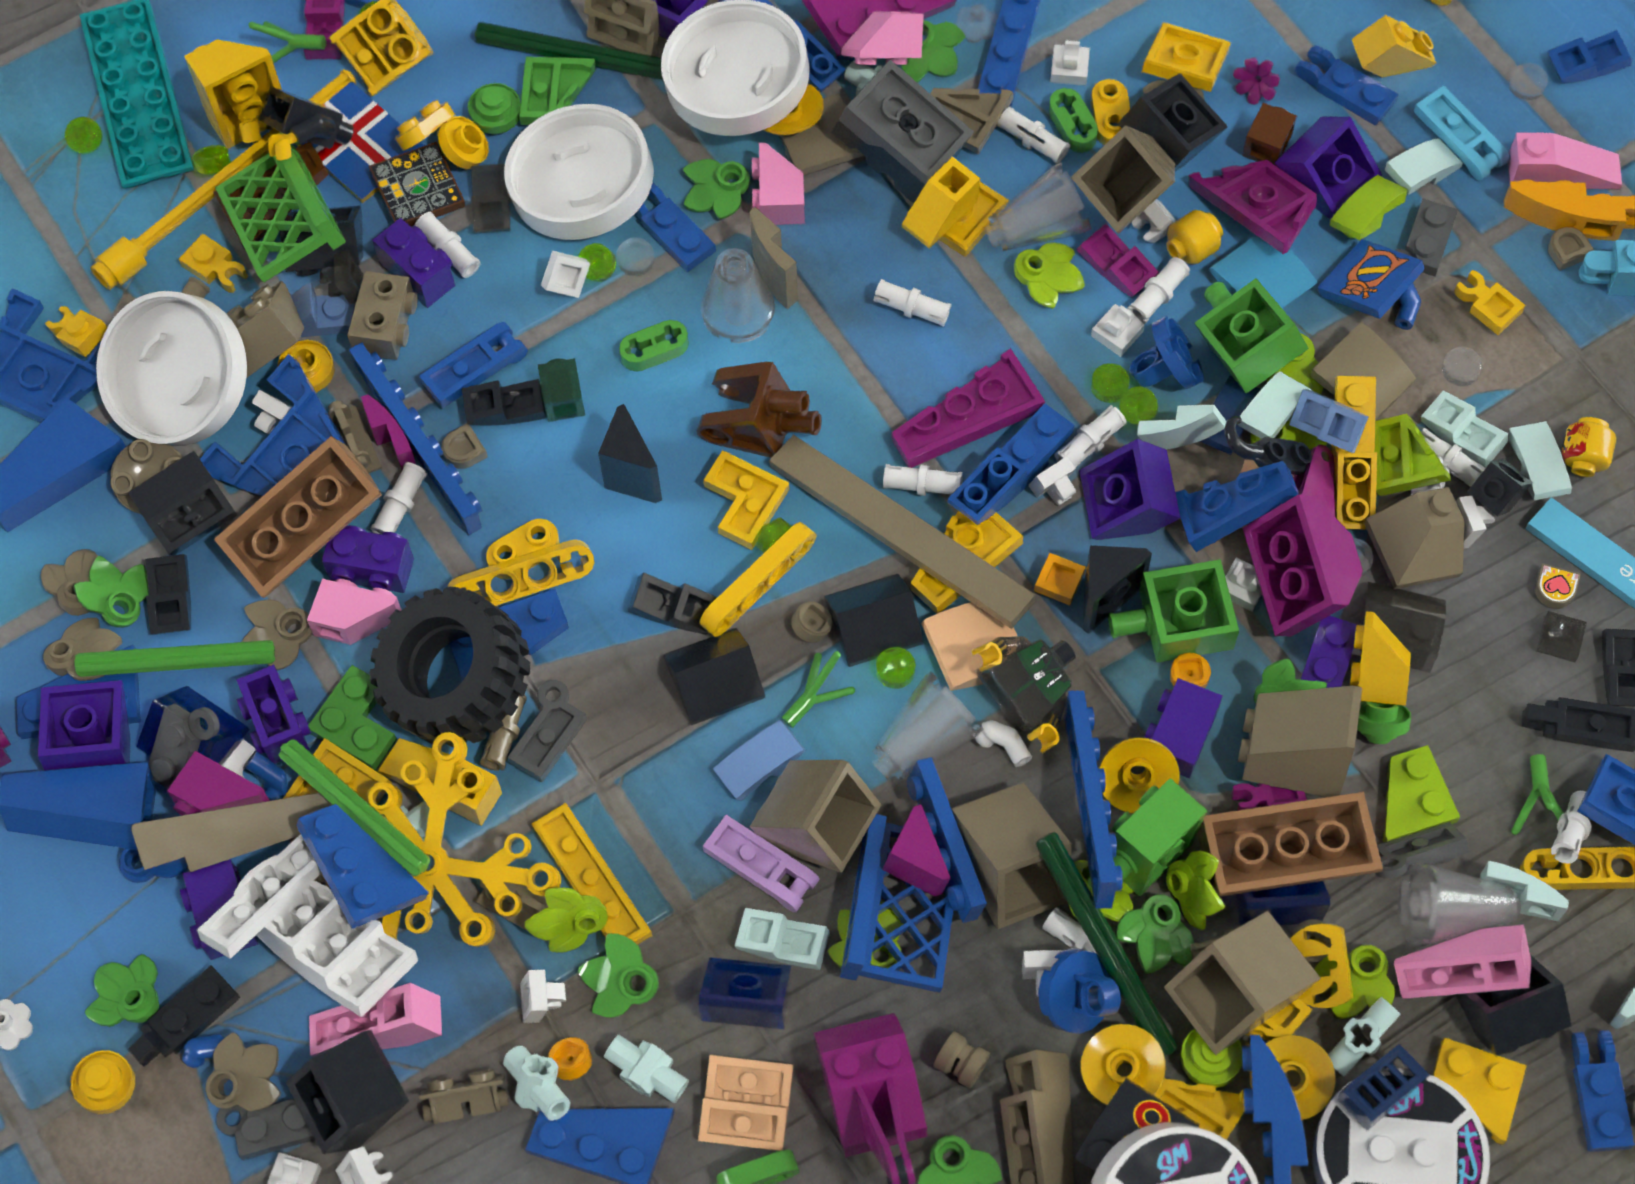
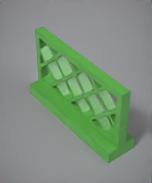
M290 144L291 158L277 160L276 156L270 157L268 153L215 187L250 261L263 283L325 243H328L334 250L346 242L302 156L293 144ZM277 164L272 177H263L266 170ZM246 186L241 197L229 196L238 188ZM257 187H266L262 198H252ZM278 188H287L283 199H273ZM247 208H256L251 219H242ZM268 208L277 209L273 220H263ZM289 209L299 210L294 221H284ZM258 230H267L262 242L253 241ZM279 231H289L283 243L274 242ZM300 232H312V236L301 243H296ZM269 252H279L275 260L265 266L263 265Z

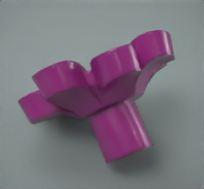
M1254 57L1246 59L1244 62L1245 67H1238L1233 72L1235 79L1242 80L1235 86L1237 93L1243 95L1249 92L1247 100L1253 105L1258 104L1261 95L1267 101L1272 100L1276 94L1274 87H1277L1280 82L1279 75L1271 73L1273 63L1268 59L1261 64Z

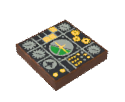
M437 141L369 166L371 177L393 223L402 218L412 227L427 212H432L436 218L465 207V200Z

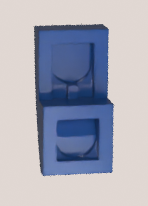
M1618 30L1586 43L1580 37L1548 51V56L1562 83L1599 77L1632 65L1631 56Z

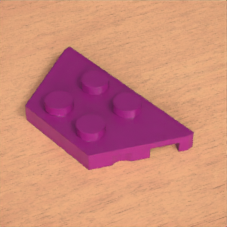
M1268 160L1252 162L1245 166L1224 167L1220 176L1202 178L1200 172L1189 175V187L1282 254L1288 252L1316 207V193Z

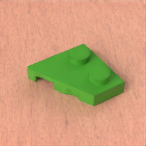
M526 57L519 114L521 125H530L547 113L571 106L594 74L596 69L595 59Z

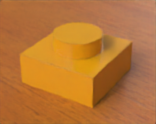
M1049 553L1035 583L1034 592L1071 605L1085 574L1086 566Z

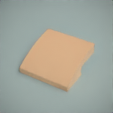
M972 602L924 619L921 623L950 691L983 685L991 676L1009 673L1008 667L1005 666L1003 660L999 665L981 672L979 668L983 666L982 657L979 654L972 655V649L989 642L995 644L1000 642L1004 645V650L1001 652L1002 657L1022 648L1014 627L1012 629Z
M710 1055L698 1141L782 1151L786 1133L794 1064Z

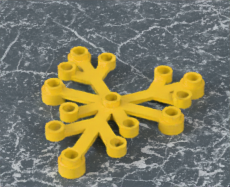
M446 732L436 737L432 744L433 757L438 761L434 784L428 777L427 767L419 761H408L401 769L402 779L417 789L430 808L425 840L422 839L400 808L403 800L402 794L395 785L387 782L374 784L367 793L366 801L382 816H385L391 824L424 853L432 856L435 861L434 867L431 870L422 872L418 876H412L429 893L426 900L414 904L413 909L407 913L405 917L406 928L416 934H424L430 930L433 923L430 910L435 886L460 921L459 933L462 940L468 945L483 947L494 938L495 924L487 915L473 911L449 875L481 879L495 899L496 911L506 917L516 916L521 911L522 901L516 893L509 890L505 883L526 885L533 894L545 897L546 889L560 887L561 875L557 868L547 863L534 864L530 869L508 866L516 859L525 858L531 851L529 838L520 833L509 835L504 842V847L483 863L449 858L447 851L441 847L447 811L467 795L479 792L484 786V776L474 768H465L459 773L457 782L451 786L454 766L461 764L465 760L468 748L463 738L454 733ZM447 741H451L454 745V750L450 755L444 756L441 752L442 745ZM414 766H419L421 769L420 777L414 781L410 780V769ZM473 773L477 777V783L474 787L467 788L464 783L465 778ZM381 791H386L388 794V800L384 805H378L376 802V796ZM516 839H522L524 849L522 852L514 854L511 849L512 842ZM544 871L548 875V881L544 886L538 887L535 883V877L539 872ZM511 896L515 901V906L511 911L505 912L502 908V902L506 897ZM402 909L388 914L382 919L384 933L397 941ZM421 913L425 918V923L422 928L416 929L412 921L415 915ZM478 921L481 924L482 931L477 937H472L469 933V927L473 922Z

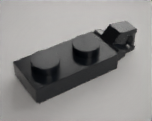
M1559 697L1557 701L1547 700L1545 706L1528 703L1522 712L1521 727L1539 731L1543 730L1544 737L1627 752L1635 751V709Z
M210 965L147 1020L148 1023L140 1029L143 1035L128 1050L143 1067L160 1053L165 1058L173 1052L178 1054L190 1039L196 1038L236 1003L240 996L218 971Z

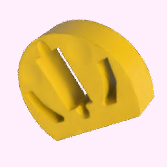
M1324 923L1310 925L1296 932L1290 940L1304 957L1328 955V961L1337 962V968L1330 969V976H1321V979L1304 992L1299 999L1305 1004L1316 1008H1332L1353 999L1344 928ZM1306 931L1318 932L1330 938L1331 947L1320 940L1307 939ZM1336 982L1338 991L1328 1000L1316 1003L1315 995L1326 992Z

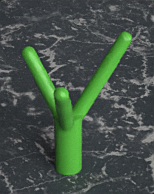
M264 21L263 25L255 22L248 24L250 29L288 41L287 46L271 56L273 63L295 49L324 50L326 47L324 35L293 34L268 21Z
M835 651L819 675L818 671L822 654L816 653L814 655L804 693L781 717L791 728H794L814 704L855 693L854 687H847L816 695L841 656L839 651Z
M1536 754L1530 757L1533 789L1511 829L1514 835L1519 834L1538 796L1542 797L1546 808L1553 811L1557 820L1564 814L1550 791L1545 755Z

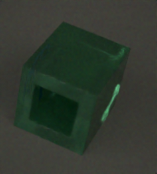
M557 358L545 364H539L538 370L548 422L585 416L575 358L568 360Z

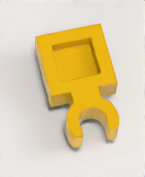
M203 233L179 258L183 268L210 285L215 278H218L222 288L229 293L236 291L233 282L229 280L231 276L239 275L245 280L248 278L245 267L239 262L232 261L231 252Z
M1472 270L1467 278V281L1474 288H1468L1459 282L1454 290L1455 295L1460 300L1473 302L1470 313L1497 335L1518 318L1526 306L1498 282L1491 288H1488L1485 285L1483 276L1475 270Z
M61 306L58 310L64 316L62 320L57 323L48 320L45 324L65 347L86 357L102 340L108 326L102 320L83 310L74 315L68 307Z

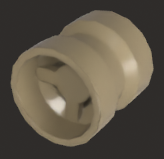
M954 1031L940 1050L933 1067L942 1073L950 1072L957 1076L960 1084L971 1089L984 1070L991 1052L981 1046L974 1048L967 1043L965 1036Z

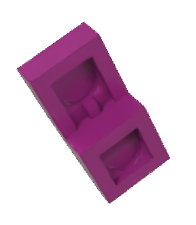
M306 0L304 10L307 21L306 34L324 35L326 38L324 50H303L306 60L341 59L342 52L332 43L329 37L344 26V0Z
M1107 223L1076 249L1095 270L1130 297H1133L1143 289L1145 283L1151 277H1156L1159 274L1158 270L1136 246L1129 249Z
M368 394L361 396L377 446L392 441L402 470L405 462L416 464L407 438L393 416Z

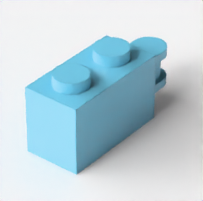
M1616 240L1611 251L1588 252L1579 269L1581 280L1591 284H1607L1608 295L1635 296V240Z

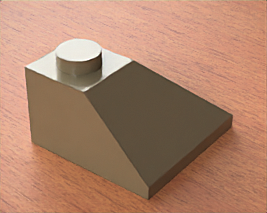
M1449 487L1415 493L1368 517L1363 522L1393 589L1456 578L1463 574L1465 520Z

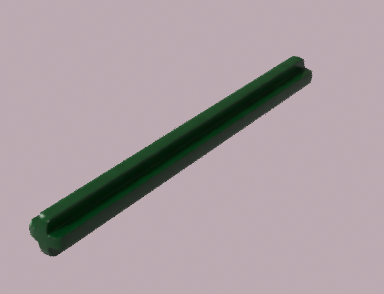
M479 22L475 29V39L478 43L547 57L595 59V66L663 80L661 70L662 58L486 22Z
M1056 832L1044 835L1036 842V847L1110 978L1118 985L1120 995L1137 1026L1149 1032L1157 1040L1162 1048L1164 1057L1169 1055L1177 1048V1044L1100 908L1095 909L1094 898L1063 842Z

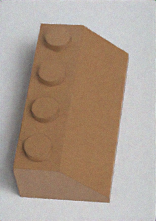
M330 436L214 540L259 595L265 598L382 494L369 472L348 447Z
M1364 792L1206 815L1197 834L1201 851L1212 854L1219 861L1217 870L1210 879L1218 896L1377 873L1383 870Z

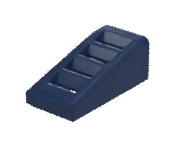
M1398 1044L1340 1092L1337 1100L1368 1131L1428 1079L1430 1075ZM1399 1059L1414 1077L1408 1080L1392 1063ZM1385 1069L1401 1085L1398 1090L1382 1075ZM1375 1079L1390 1095L1387 1099L1370 1083L1372 1080ZM1364 1089L1378 1106L1373 1108L1359 1092Z

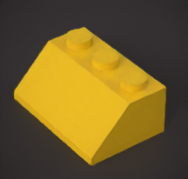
M217 39L207 45L196 48L184 57L207 118L226 148L229 149L243 142L238 128L240 122L246 119L260 118L270 86L281 90L282 88L271 54L267 48ZM261 127V128H259V129H260V132H262V131L266 130L267 128H266V127Z

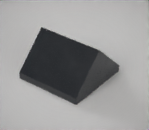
M625 404L620 405L616 408L598 452L605 489L652 503L662 501L657 464Z
M1090 545L1084 578L1083 629L1088 634L1105 621L1109 613L1117 611L1139 592L1143 572H1148L1152 553L1147 548Z
M899 574L824 596L849 667L923 645V637L912 592Z
M737 628L726 631L719 637L713 636L663 655L691 725L765 698L750 646Z

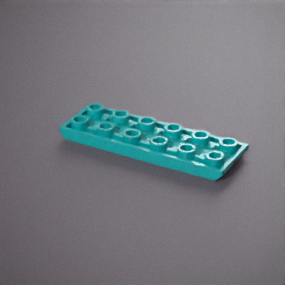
M132 0L79 14L123 189L148 183L158 178L170 177L194 170V164L150 0Z

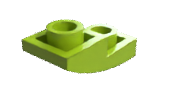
M1376 175L1345 201L1331 218L1330 226L1343 232L1347 237L1361 240L1381 228L1384 214L1405 202L1408 189Z

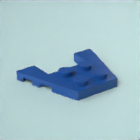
M12 288L7 298L9 305L6 315L2 316L0 322V404L41 423L66 397L76 404L98 386L96 367L101 341L95 346L86 361H83L26 335L44 307L40 300Z
M290 354L279 364L267 381L294 403L293 407L244 464L214 441L200 458L213 479L262 497L330 436L346 445L299 362Z

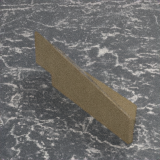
M320 793L135 823L132 825L131 830L144 870L184 857L189 872H193L298 837L300 832L296 825L300 817L329 807L332 804Z
M1034 1050L1005 1059L1014 1093L1013 1096L1000 1099L1011 1184H1074L1069 1058L1067 1054Z

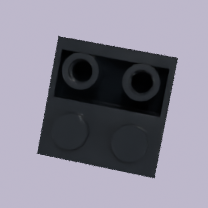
M195 451L128 492L170 556L177 555L237 516L235 510Z
M372 1030L364 1031L312 1057L286 1082L323 1154L360 1148L409 1102Z

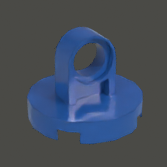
M1168 316L1152 323V332L1156 346L1138 355L1129 367L1130 373L1138 384L1142 387H1149L1172 374L1186 389H1190L1203 382L1204 374L1199 359L1192 363L1189 349L1193 346L1179 324L1173 318L1168 320Z
M1077 948L1061 951L1054 957L1058 960L1053 964L1051 970H1044L1038 990L1040 1010L1043 1015L1049 1016L1053 1023L1052 1026L1056 1029L1081 1034L1092 1030L1103 1020L1104 1016H1111L1117 1013L1121 1002L1120 990L1115 981L1110 978L1095 952Z

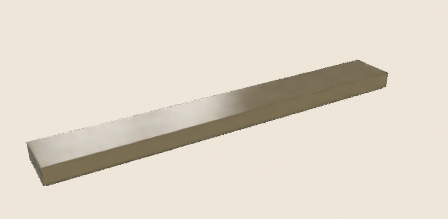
M794 434L769 460L770 468L1012 629L1036 602V595Z

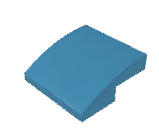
M1257 235L1209 268L1217 282L1224 283L1232 295L1257 278L1281 308H1284L1318 283L1291 249L1287 253L1282 254Z

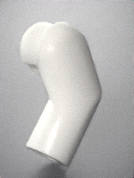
M990 720L983 722L982 727L978 728L975 732V739L980 746L988 748L994 743L1003 746L1015 767L1023 766L1032 759V755L1018 731L1012 727Z

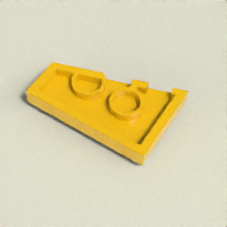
M958 511L955 516L951 517L944 533L993 567H996L1023 544V535L997 512L977 525ZM921 568L911 581V591L936 614L945 610L961 596Z

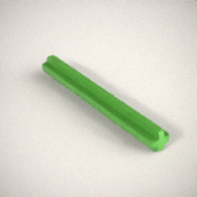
M264 640L78 653L75 656V671L78 676L83 677L271 664L275 661V646L273 641Z
M291 739L281 746L279 757L332 805L337 804L412 876H418L428 869L430 858L426 853L297 740Z

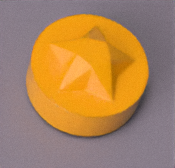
M1181 654L1172 663L1170 681L1175 686L1177 679L1180 678L1206 688L1211 675L1210 665L1199 654Z
M570 1037L560 1040L550 1049L548 1057H551L559 1066L557 1077L562 1080L580 1078L588 1072L592 1065V1055L585 1041L579 1038Z

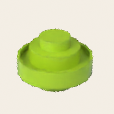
M1194 1029L1189 1032L1181 1047L1180 1061L1182 1069L1189 1079L1196 1084L1216 1086V1088L1225 1086L1235 1079L1242 1067L1241 1042L1238 1040L1221 1053L1215 1055L1197 1030Z

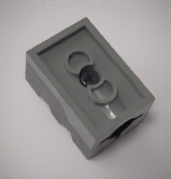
M889 60L846 106L831 133L849 149L856 148L866 156L867 164L877 173L884 172L894 180L895 188L914 204L927 181L951 157L956 158L974 131L894 62Z

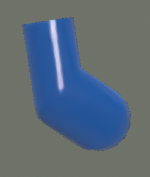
M1414 283L1399 297L1401 306L1394 323L1397 327L1404 330L1412 329L1421 305V298Z
M256 751L246 763L245 768L263 780V787L270 801L283 799L288 792L286 773L282 768Z
M212 1034L190 1039L184 1046L185 1052L182 1055V1061L191 1068L202 1066L206 1058L213 1057L216 1047L225 1037L220 1034Z

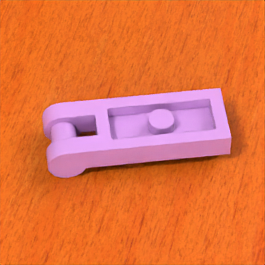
M725 815L703 845V852L775 898L782 906L794 913L803 904L801 898L808 889L813 890L820 880L812 870L728 815ZM786 873L795 879L789 888L779 883Z

